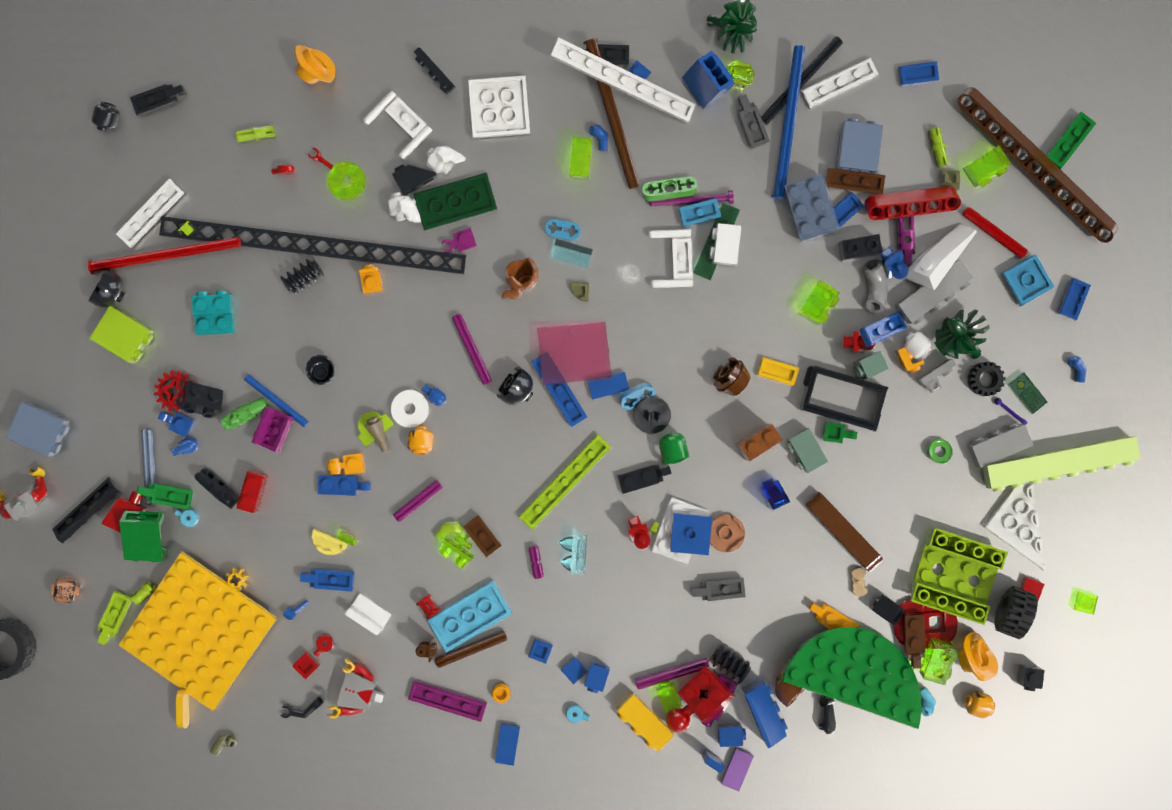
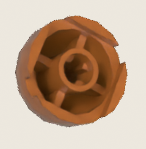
M782 671L776 678L778 682L775 686V694L779 701L788 708L804 692V689L780 681L783 674Z

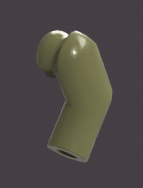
M232 734L220 735L210 749V752L218 756L223 747H234L237 744L236 737Z

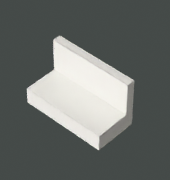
M361 593L345 613L346 616L376 636L392 615Z

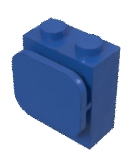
M713 51L697 59L682 76L683 81L703 109L717 101L734 85L731 74Z

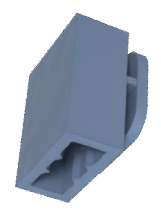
M853 118L844 121L839 135L836 169L875 174L878 171L883 125H878L876 121L861 123L858 119Z
M21 402L5 438L45 456H54L60 451L62 437H65L68 433L69 421L62 416L41 409L28 402Z

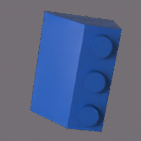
M760 680L741 689L762 739L769 749L787 736L785 730L788 727L784 718H779L778 712H780V708L777 702H773L770 695L773 692L769 683L765 684L763 680Z

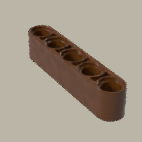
M818 492L805 504L815 517L869 573L883 560L882 556L823 494Z

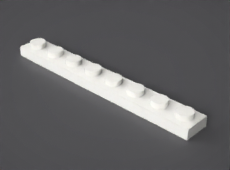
M559 37L549 56L685 123L689 122L696 105Z

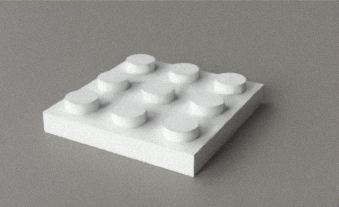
M526 76L468 80L473 139L530 134Z

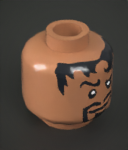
M57 578L55 582H52L50 597H53L57 603H73L75 597H79L80 586H76L75 579Z

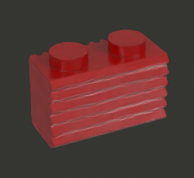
M255 471L246 472L236 509L250 513L259 511L258 508L260 507L259 504H261L262 493L266 489L264 486H266L265 482L269 478L268 475Z

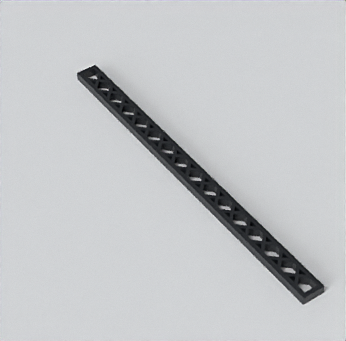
M161 217L159 235L165 237L210 242L224 239L221 234L230 229L234 234L232 238L240 237L245 232H250L254 237L249 242H244L240 237L241 246L463 275L465 273L467 255ZM167 221L173 222L177 227L172 233L165 232ZM190 221L188 224L193 225L196 231L187 236L182 230L178 231L181 227L179 223ZM212 227L215 234L207 238L202 231ZM265 234H269L272 238V241L267 245H263L259 240ZM284 236L288 237L292 242L287 247H282L278 242ZM302 239H307L311 244L305 250H302L297 244ZM322 241L326 242L330 247L325 252H320L316 247ZM340 244H345L349 249L343 255L339 254L335 249ZM360 246H364L368 252L362 257H358L354 252ZM378 249H383L387 254L381 260L377 259L373 254ZM397 251H402L406 256L400 262H396L392 257ZM417 253L421 254L425 259L420 264H415L411 259ZM435 256H440L444 261L438 267L433 266L430 262ZM454 258L462 259L461 270L453 269L449 262Z

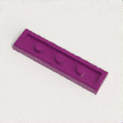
M415 680L408 700L479 722L482 721L487 702Z

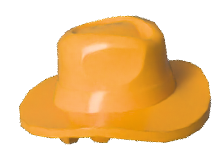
M303 45L295 47L294 54L298 62L295 70L300 79L311 85L319 80L331 83L334 80L335 66L325 53Z
M969 633L964 638L963 649L958 654L960 666L964 672L973 673L980 681L990 680L998 672L997 659L979 633Z

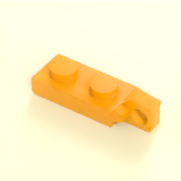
M812 602L808 608L817 614L815 619L829 629L841 627L860 628L861 626L828 605L823 604L819 607Z

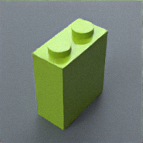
M109 306L89 339L126 362L134 363L135 361L138 362L142 357V350L145 345H149L152 341L154 331L118 308Z

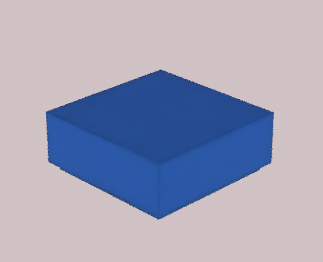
M535 638L528 657L546 664L553 645Z
M576 657L561 669L573 685L588 672Z

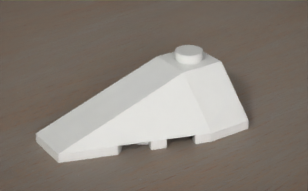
M959 224L912 261V264L908 266V275L905 279L935 290L976 234V230Z

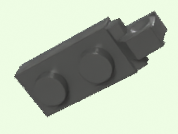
M746 94L739 96L738 101L741 107L737 108L738 115L751 149L769 143L770 140L757 105L755 106L754 102L749 103Z
M743 577L705 581L700 583L701 587L691 588L692 597L702 596V600L707 601L746 597Z

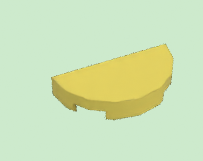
M316 529L312 530L313 544L323 554H339L349 544V542Z

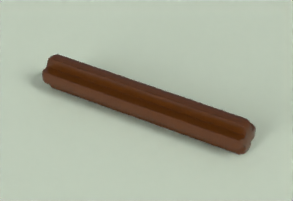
M504 631L488 636L435 658V664L438 668L461 660L507 641V635Z

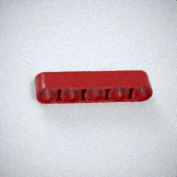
M945 186L872 195L866 198L864 206L870 219L884 220L954 211L961 206V199L954 187Z

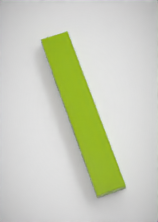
M597 434L521 513L519 518L533 530L611 449V446Z

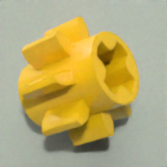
M236 567L232 569L233 574H225L228 577L226 582L239 591H242L241 585L245 587L249 585L245 581L250 576H245L243 573L245 569L237 572ZM235 577L239 578V577H240V580H241V581H239V582H234V581H233V578H235Z

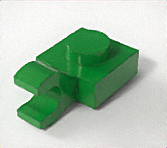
M825 422L823 441L843 443V438L857 440L858 432L844 430L845 424Z

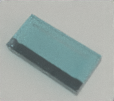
M556 239L551 258L588 268L593 249Z

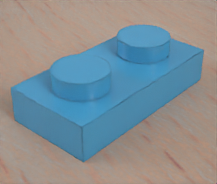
M717 198L679 208L684 227L721 217Z

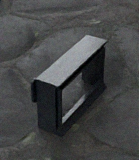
M809 366L807 368L803 381L806 389L799 410L855 425L869 431H877L881 410L889 387L818 366ZM817 374L879 391L872 420L869 421L809 403Z

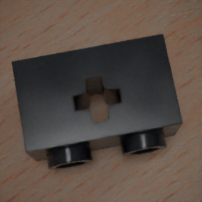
M880 234L843 240L838 243L841 262L876 256L883 252Z

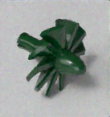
M732 0L723 6L726 12L722 16L709 14L706 21L708 26L721 29L717 37L718 40L727 33L723 51H726L731 41V53L735 54L739 41L740 51L743 53L745 50L743 35L752 42V34L758 28L757 20L753 14L756 7L750 0Z
M960 310L951 319L946 317L942 328L935 331L936 342L934 344L943 356L947 355L955 359H959V354H969L972 359L980 357L981 350L977 345L986 342L987 339L975 338L974 336L984 334L990 329L989 325L976 329L980 323L986 321L985 316L982 315L979 320L973 323L971 321L978 313V310L968 313L965 322H963L964 310Z

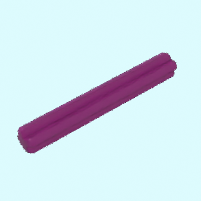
M457 314L453 316L454 325L482 384L486 385L492 382L462 315Z
M703 658L635 680L637 689L640 690L698 672L705 666L709 667L707 658Z

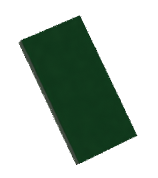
M487 172L413 194L424 231L498 210Z

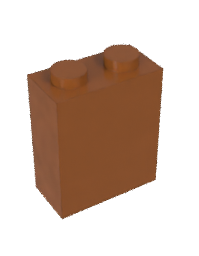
M765 424L735 445L746 461H751L783 439L773 424Z

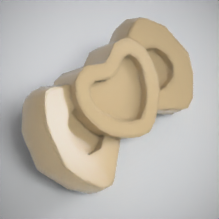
M857 567L850 572L853 581L852 593L855 596L861 597L868 592V589L864 586L865 580L863 579L867 572L865 569Z

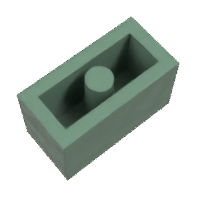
M881 351L874 352L853 362V371L856 377L861 379L871 378L889 369Z
M809 428L787 439L789 443L787 448L792 455L795 454L798 458L796 463L801 471L804 470L806 473H810L828 462Z

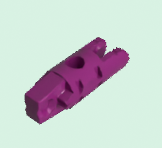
M909 216L908 218L909 230H903L904 220L903 217L897 218L898 251L900 250L903 253L904 264H912V254H915L914 216ZM905 237L908 238V243H905Z

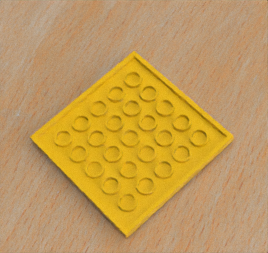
M181 552L119 643V646L180 689H186L187 694L214 711L271 629L277 617L236 588H233L225 580L185 552Z

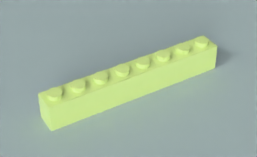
M1129 436L993 463L982 467L986 488L993 489V491L1005 490L1004 486L1011 485L1012 488L1021 487L1023 482L1030 481V484L1041 483L1044 478L1056 480L1060 479V475L1067 474V477L1079 475V471L1086 470V473L1098 471L1097 468L1104 467V469L1116 468V464L1123 463V466L1135 464L1134 460H1139L1141 457L1137 437Z

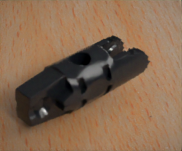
M204 467L195 474L194 477L197 482L218 501L230 509L238 503L239 497L208 468Z

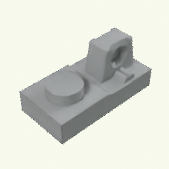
M947 359L917 379V382L920 386L924 385L933 393L942 387L937 376L943 375L945 377L953 372L952 368L956 366V363L953 359Z

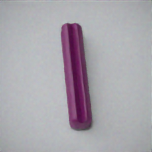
M434 481L393 514L394 518L398 522L402 521L440 491L442 485L439 481Z

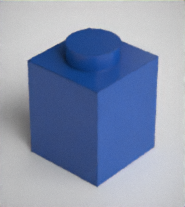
M594 662L590 663L584 686L587 687L588 691L593 693L603 692L610 671L609 667Z
M741 723L717 724L718 744L720 747L743 746V740H746V729L742 728Z

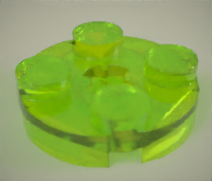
M340 162L332 168L327 177L328 188L338 199L344 201L354 200L365 191V173L358 165L352 162ZM345 176H349V179L352 178L349 186H346V184L342 185Z

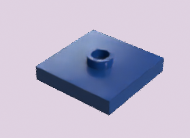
M674 513L670 552L709 555L712 517Z

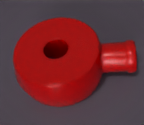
M279 165L277 168H272L271 172L273 175H292L295 172V168L293 165Z
M327 634L320 635L316 640L317 650L313 654L319 657L321 652L331 651L334 646L333 638Z

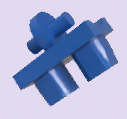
M888 247L880 254L888 279L892 275L896 279H903L908 275V267L903 263V253L900 250L895 253Z

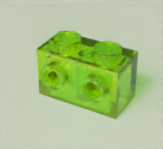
M819 280L797 314L816 326L820 325V323L824 324L830 315L827 313L830 307L834 308L840 298L837 296L840 292Z
M931 638L919 671L924 680L942 685L946 684L947 679L949 680L952 674L953 662H956L958 658V650L955 645Z

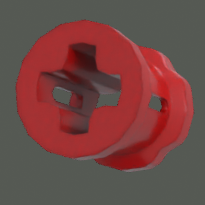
M430 594L416 603L426 614V619H429L441 610L431 600Z

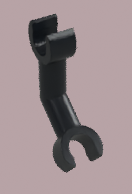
M318 697L305 710L293 709L291 705L285 704L282 708H287L289 714L282 713L280 716L283 718L290 716L308 718L324 701Z

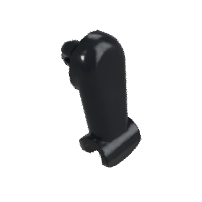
M821 697L819 703L823 707L824 719L818 726H822L819 729L824 730L826 734H832L836 729L833 707L835 700Z

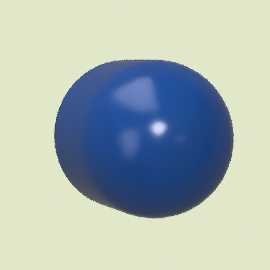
M426 384L421 391L428 395L426 398L435 406L445 404L446 395L441 390L435 387L431 389Z
M193 437L181 440L177 447L171 449L173 456L180 453L188 455L196 451L198 441Z

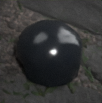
M318 354L309 359L305 371L307 378L313 384L324 385L329 383L334 377L335 367L329 357Z

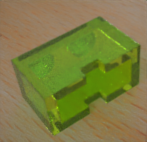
M573 137L569 178L588 180L592 138Z
M998 145L982 155L983 160L979 157L962 169L974 187L979 185L984 187L992 182L990 178L994 175L999 177L1008 171L1006 167L1011 165V163Z

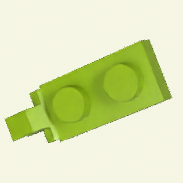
M114 591L98 625V631L101 632L98 643L105 645L110 637L114 638L132 603L131 597Z

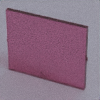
M605 322L537 328L543 385L612 378Z

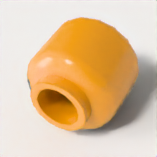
M416 426V430L409 432L407 448L412 451V454L427 455V452L432 450L433 434L427 431V427Z
M974 691L965 699L967 712L972 716L986 719L994 713L995 702H993V698L988 694Z

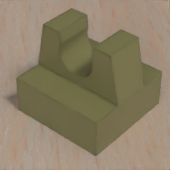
M940 170L939 187L952 186L956 191L960 190V171Z

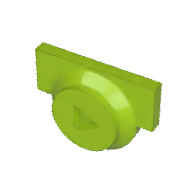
M366 412L360 417L358 429L361 434L358 438L366 447L375 441L364 426L367 424L368 419L375 416L382 418L384 432L394 425L386 413L381 416L377 412Z

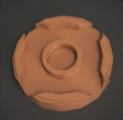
M724 514L712 520L710 544L717 551L733 552L743 544L745 528L738 518Z

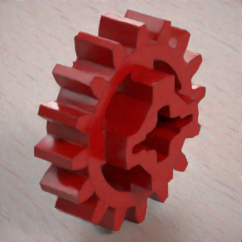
M170 370V375L163 373L164 379L158 378L157 380L160 384L154 385L158 389V392H155L154 395L159 396L156 402H163L161 407L166 408L168 406V411H173L174 407L176 412L181 411V409H178L177 402L183 397V382H195L193 379L188 380L189 374L182 376L183 371H178L177 375L174 370ZM174 378V380H172V383H170L169 385H165L169 380ZM176 388L179 390V393L175 394L172 392V389Z

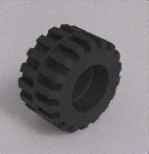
M1011 586L1004 593L998 604L994 620L995 630L1016 639L1023 638L1030 630L1037 613V595Z

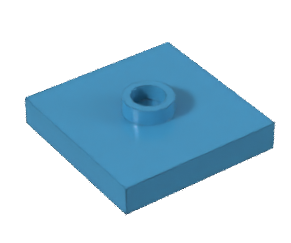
M1036 254L1001 273L1019 306H1023L1054 288L1052 281Z

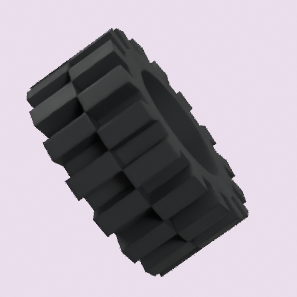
M981 362L974 365V368L969 371L971 373L968 375V384L971 385L970 389L980 396L996 395L997 392L1002 390L1001 387L1005 385L1003 383L1006 380V377H1003L1005 373L994 362ZM983 372H990L993 376V383L988 387L980 383V375Z

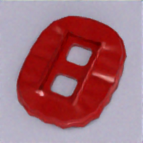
M911 599L904 600L899 604L905 610L903 615L924 614L925 649L945 646L956 636L957 616L910 601ZM902 616L896 626H894V635L899 643L905 646L904 618ZM931 616L940 617L939 628H930L929 618Z

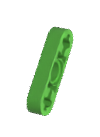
M687 176L647 182L642 187V196L649 202L692 196L697 192V181L695 178ZM673 186L675 190L673 192H667L665 191V187Z

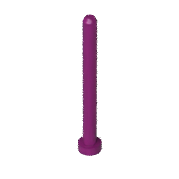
M728 190L726 194L687 196L649 202V205L656 207L696 204L717 198L718 202L728 201L729 204H734L733 190Z

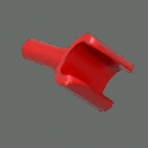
M312 148L317 152V155L312 157L308 154L309 158L313 161H319L332 170L334 166L322 157L318 149Z

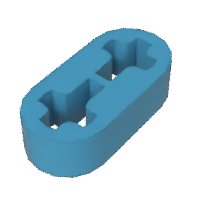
M551 219L545 225L546 234L553 238L574 241L581 234L580 227L573 222ZM555 223L557 228H562V231L556 230L554 233H551L548 226H552ZM571 227H575V231H578V233L570 237V233L564 232V229L570 230Z
M641 383L621 393L619 397L620 404L624 409L632 410L641 400L647 397H655V390L650 383ZM646 389L648 390L647 395L644 394V390ZM630 397L631 402L627 403L626 399Z

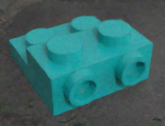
M216 291V295H208V292H196V296H191L195 335L235 333L233 295L227 294V291Z

